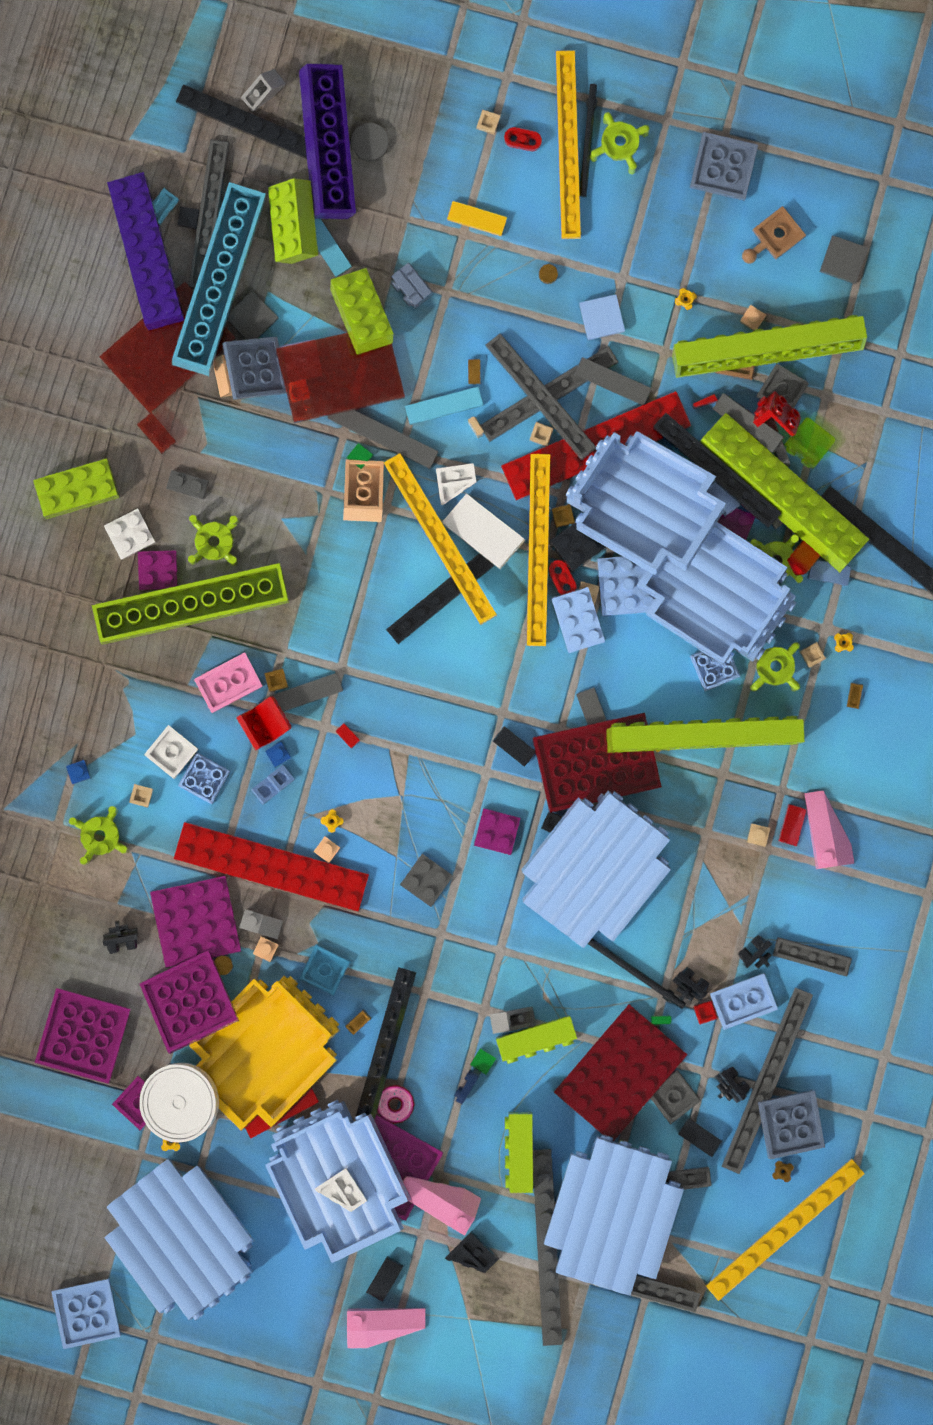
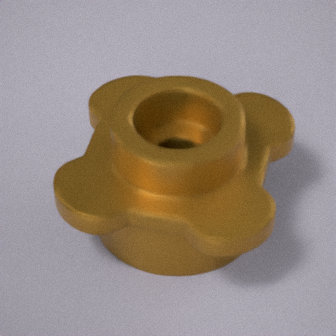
M777 1161L775 1163V1172L772 1174L773 1178L789 1182L791 1180V1171L794 1170L793 1165Z

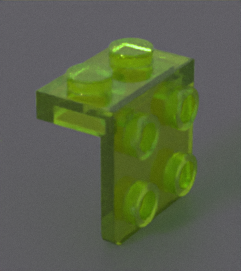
M807 417L799 425L797 433L786 441L784 447L790 455L797 456L804 466L814 469L834 444L835 437Z

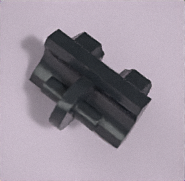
M119 920L115 921V927L109 928V934L103 935V945L107 946L110 954L119 952L118 943L123 942L126 943L127 950L136 949L138 929H129L128 924L120 925Z
M756 935L750 942L757 950L752 954L744 947L738 953V956L743 961L742 965L745 968H748L757 959H759L755 964L757 969L763 964L768 968L770 964L767 960L772 955L769 952L764 956L762 954L772 943Z
M689 967L679 972L672 980V982L678 985L676 990L681 993L679 1000L683 1001L686 997L690 1001L695 998L699 1002L707 995L708 992L706 990L709 982L702 978L699 979L697 984L693 982L691 978L695 973Z
M734 1067L723 1070L714 1077L720 1083L716 1086L720 1090L717 1097L721 1099L725 1096L728 1101L733 1098L738 1103L747 1097L746 1094L750 1086L745 1081L740 1082L738 1085L733 1079L739 1074Z

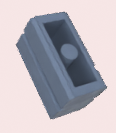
M407 263L391 276L393 281L391 285L397 292L401 291L403 293V300L409 307L413 306L416 309L433 295L432 290L410 263Z

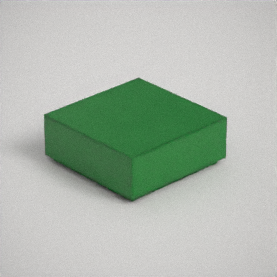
M358 443L346 458L348 460L369 461L373 454ZM355 464L360 469L365 466V464Z
M651 1016V1023L670 1024L671 1016Z
M480 1048L470 1065L487 1075L496 1058Z

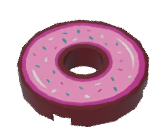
M388 1086L383 1089L377 1112L381 1118L390 1123H402L409 1119L413 1113L414 1098L410 1091L403 1086ZM392 1099H398L401 1102L399 1109L393 1110L390 1107Z

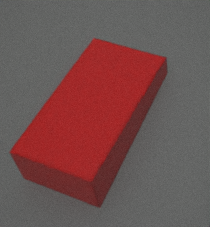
M715 394L693 403L692 406L695 409L717 403L718 400Z
M344 723L335 731L351 749L360 741Z

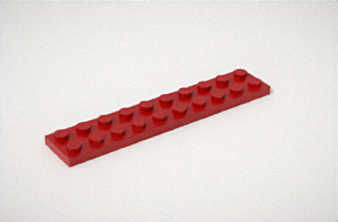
M675 391L583 430V432L595 446H597L601 439L604 441L606 436L611 437L613 433L620 435V443L625 445L630 435L634 436L636 431L655 442L664 439L653 429V426L665 413L684 429L690 428L691 424ZM562 439L501 465V468L515 500L518 501L530 496L531 454H550L549 487L577 476L581 470L584 471L587 467L586 462L591 455L594 456L597 450L582 461L566 441Z
M186 822L183 824L173 858L358 912L369 874Z

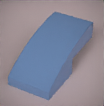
M817 560L810 568L807 579L848 586L851 567L845 566L839 573L828 562Z
M282 765L252 788L251 791L264 805L295 779Z

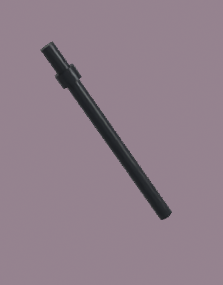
M590 84L589 98L586 99V107L588 109L579 197H587L594 115L598 103L596 99L597 84Z
M592 938L589 941L588 945L661 994L664 1000L667 1002L671 1001L681 1009L684 1008L686 1002L679 1000V997L674 995L675 992L669 988L665 989Z

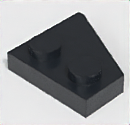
M471 1231L445 1259L486 1273L498 1261L499 1257Z

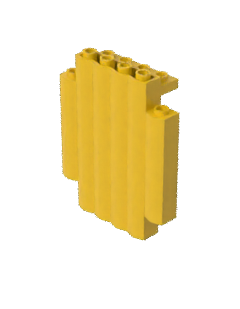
M283 976L272 985L269 991L266 990L268 986L261 979L259 981L253 979L232 1001L239 1021L189 1045L202 1058L196 1066L205 1071L215 1083L219 1095V1109L241 1131L257 1115L270 1127H273L338 1061L335 1058L337 1054L330 1047L326 1049L324 1046L340 1031L338 1028L340 1024L332 1016L328 1018L324 1014L326 1010L319 1003L314 1005L310 1001L312 996L306 990L301 992L296 987L298 985L297 981L291 976L289 978Z

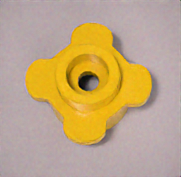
M681 288L678 298L675 299V304L690 310L697 295L685 288Z
M837 633L834 636L836 641L835 650L837 652L842 650L852 651L854 649L852 645L853 635L851 633L843 635Z
M333 809L329 810L328 815L320 820L321 824L325 825L331 833L335 832L336 828L344 822L343 818L339 817Z
M164 1139L161 1146L163 1151L170 1149L178 1151L181 1147L179 1142L169 1143V1141Z

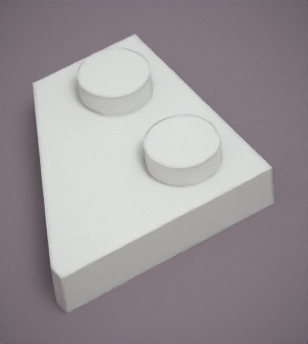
M474 463L436 468L441 505L446 504L476 483Z
M347 1168L315 1188L316 1192L321 1193L350 1212L367 1202V1199Z

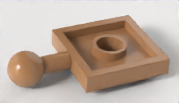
M782 206L752 230L761 243L753 249L744 250L742 259L745 263H754L757 259V254L766 248L774 259L777 260L804 239L806 234ZM777 228L782 229L784 236L781 238L776 237L774 230Z

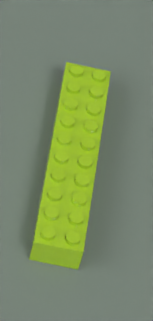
M850 315L845 319L831 318L825 322L816 320L805 325L796 323L790 325V327L782 328V326H776L771 328V330L765 331L763 329H756L751 333L737 332L731 336L722 334L711 339L701 337L691 342L681 340L674 344L672 359L675 376L680 378L864 350L867 333L864 317Z
M727 413L701 439V444L781 512V515L778 517L781 522L819 553L839 573L868 542V537Z
M280 563L95 604L92 605L99 641L104 645L289 603L282 568Z
M786 716L783 720H779V717L764 718V721H760V717L745 719L744 722H741L740 718H731L726 720V722H721V719H710L707 723H702V720H691L688 724H683V721H671L669 725H664V721L650 723L648 726H645V722H635L630 724L631 726H626V723H615L611 725V728L607 729L608 753L798 745L805 742L803 719H798V716Z

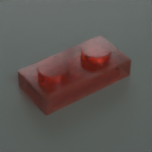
M152 413L137 424L161 454L176 443L175 439Z

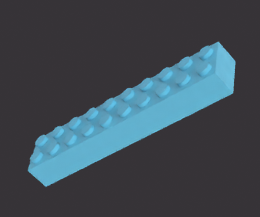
M229 182L176 345L172 365L203 375H210L265 203L266 193Z

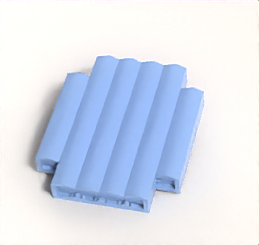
M637 431L634 436L630 435L625 445L620 443V435L613 433L611 437L606 436L604 441L601 439L596 446L597 452L595 455H591L588 458L586 469L584 471L581 470L577 475V483L574 487L571 486L566 493L567 503L584 512V514L580 513L576 519L577 530L654 575H657L665 560L686 571L726 508L725 502L709 494L715 483L716 476Z
M718 522L686 571L665 560L657 575L646 570L637 584V587L655 598L646 612L648 617L722 665L725 662L730 663L735 655L732 652L733 650L752 662L755 659L759 660L765 652L762 648L766 642L770 644L776 634L773 632L776 627L781 628L785 622V613L787 611L791 612L797 604L794 601L796 596L790 592V588L785 585L783 587L778 585L779 582L782 584L788 575L786 573L787 567Z
M607 791L605 795L601 793L597 798L598 804L595 808H592L594 804L588 799L584 798L582 800L578 797L521 869L524 875L535 882L522 898L523 903L583 948H585L598 930L614 942L671 870L668 866L669 862L664 857H657L670 841V838L667 836L669 833L661 826L659 828L655 827L652 824L654 821L647 815L642 817L638 814V809L631 803L625 804L622 801L624 798L615 791L613 794L610 791Z
M338 1100L327 1104L329 1108L324 1111L319 1108L311 1112V1117L307 1119L302 1116L294 1120L295 1125L288 1127L286 1124L277 1128L278 1133L272 1135L275 1143L271 1144L274 1152L279 1150L282 1157L280 1154L269 1158L270 1162L265 1164L304 1249L306 1250L322 1242L332 1263L404 1229L394 1207L411 1199L372 1115L366 1116L363 1113L355 1117L356 1121L354 1122L345 1102L339 1103ZM347 1168L367 1199V1202L352 1212L315 1191L316 1187Z
M602 1135L601 1137H596L590 1158H587V1154L576 1151V1154L571 1153L544 1244L561 1250L556 1273L631 1296L637 1273L649 1278H657L684 1189L680 1187L681 1183L672 1180L669 1183L666 1182L672 1163L669 1155L658 1152L656 1155L650 1153L648 1148L639 1146V1149L631 1147L632 1144L622 1140L620 1143L614 1142L612 1137Z
M167 1159L107 1206V1209L120 1226L110 1232L105 1239L159 1313H169L175 1308L174 1304L177 1303L188 1320L194 1318L196 1321L205 1314L203 1311L206 1308L216 1306L220 1302V1297L224 1294L228 1296L236 1290L234 1286L238 1283L244 1284L251 1278L250 1274L253 1270L250 1267L252 1265L247 1259L242 1257L240 1252L245 1253L250 1250L255 1240L200 1166L194 1167L183 1176L172 1160Z

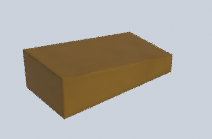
M468 359V384H480V359Z
M850 684L847 707L859 709L863 685Z
M363 1009L345 1027L354 1035L371 1017Z

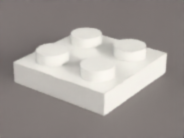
M139 509L104 525L121 560L156 543Z
M168 725L144 755L175 779L199 749Z

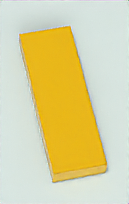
M453 201L447 220L502 237L507 217Z

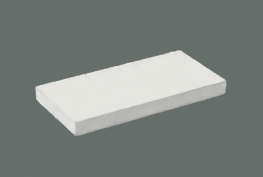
M468 494L460 500L442 522L444 526L500 570L525 541L523 537Z

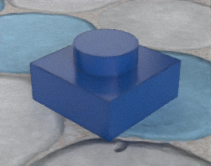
M282 742L265 751L275 768L291 759Z
M85 760L66 766L72 784L91 779Z

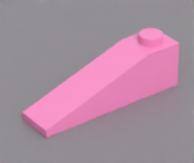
M825 792L804 793L816 869L855 864L852 845Z
M405 1176L403 1183L411 1197L409 1201L465 1236L476 1217L481 1198L465 1188Z
M425 1308L347 1309L348 1348H369L425 1329Z

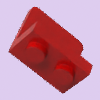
M776 391L770 396H764L757 403L758 408L754 412L753 423L759 427L769 418L773 417L791 436H794L797 433L801 420L799 412L792 408L786 399Z
M273 696L268 697L255 708L236 718L255 751L271 744L291 729V724Z

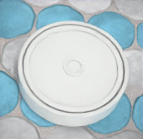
M172 1063L158 1069L147 1079L140 1094V1111L147 1127L158 1137L171 1142L190 1141L206 1132L215 1121L219 1109V1095L211 1077L201 1068L188 1063Z

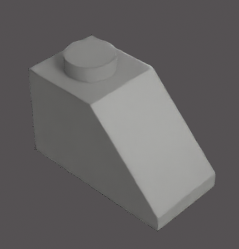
M272 69L260 74L241 98L250 110L254 112L273 98L286 83L276 70Z
M245 909L239 928L278 939L283 920Z
M532 1006L490 1014L493 1034L536 1025Z

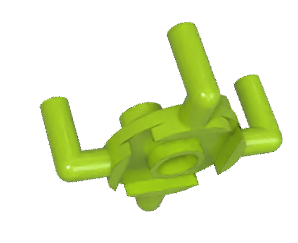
M606 112L603 117V123L608 124L603 132L601 146L592 150L590 160L595 162L599 155L605 153L614 161L626 160L629 166V174H635L637 165L632 156L638 150L639 136L647 137L650 128L648 125H644L635 129L630 124L620 121L615 122L611 113ZM619 136L626 140V143L622 146L615 143V139Z
M191 515L189 520L198 530L194 540L198 552L194 556L190 555L188 557L190 564L195 565L202 558L213 561L225 558L232 566H236L238 561L230 553L233 547V536L230 531L238 525L237 517L231 516L230 522L227 525L218 522H210L203 525L195 515ZM213 536L218 537L220 540L216 547L209 545V539Z
M793 534L786 543L773 541L765 546L757 539L751 540L750 544L770 557L780 555L783 560L781 564L787 567V576L790 575L797 583L803 581V576L795 575L787 561L794 552L792 547L799 540L797 534Z
M794 642L787 650L780 647L766 649L761 658L757 660L756 669L759 678L750 686V690L755 692L764 683L777 686L786 682L791 686L793 692L799 690L800 684L792 677L795 671V661L792 655L800 648V644ZM771 662H780V671H773L770 667Z
M109 807L107 817H93L86 823L74 817L69 819L71 825L81 829L80 840L87 850L85 856L80 858L81 864L88 865L94 854L105 855L114 849L124 854L129 852V848L119 842V830L113 822L118 813L116 807ZM102 830L105 833V839L99 842L95 839V833Z

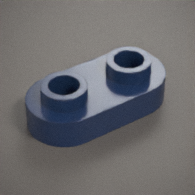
M475 1068L473 1071L471 1069L468 1071L464 1078L467 1082L464 1087L459 1086L454 1095L457 1097L456 1102L461 1105L464 1103L482 1073L480 1070Z

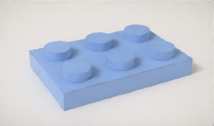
M588 587L552 598L568 653L605 642Z
M764 973L710 993L723 1030L778 1010Z

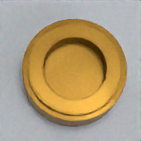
M551 264L543 265L539 270V279L545 284H552L556 281L558 277L556 267Z
M219 956L214 961L220 975H226L231 972L233 962L229 957Z

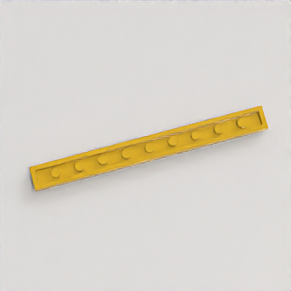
M575 50L556 51L561 239H580Z
M399 453L384 462L385 467L479 624L482 625L496 617V612L401 454Z
M531 454L527 646H546L550 454Z
M850 1159L705 1286L718 1301L722 1299L865 1173L853 1159Z

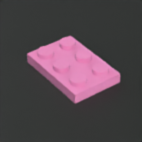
M246 653L194 679L211 713L263 687Z

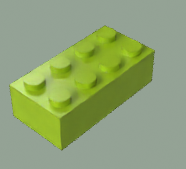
M293 178L268 187L275 262L293 264L318 256L311 181Z
M367 268L331 279L330 290L356 354L392 344L394 333Z
M107 458L33 480L42 513L46 519L120 498Z
M568 1015L497 1037L496 1042L502 1061H507V1064L519 1061L518 1057L523 1055L526 1058L536 1056V1051L542 1049L544 1052H549L556 1049L555 1045L562 1044L565 1047L574 1044L573 1040L577 1039L571 1017Z
M508 1112V1117H505V1129H508V1136H505V1149H509V1156H505V1169H509V1175H505V1188H509V1193H533L532 1112Z

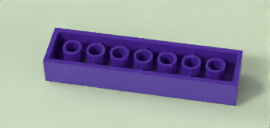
M306 64L299 70L314 219H349L356 214L343 67L342 65Z
M144 172L107 182L145 326L149 331L184 321L183 310L147 177Z

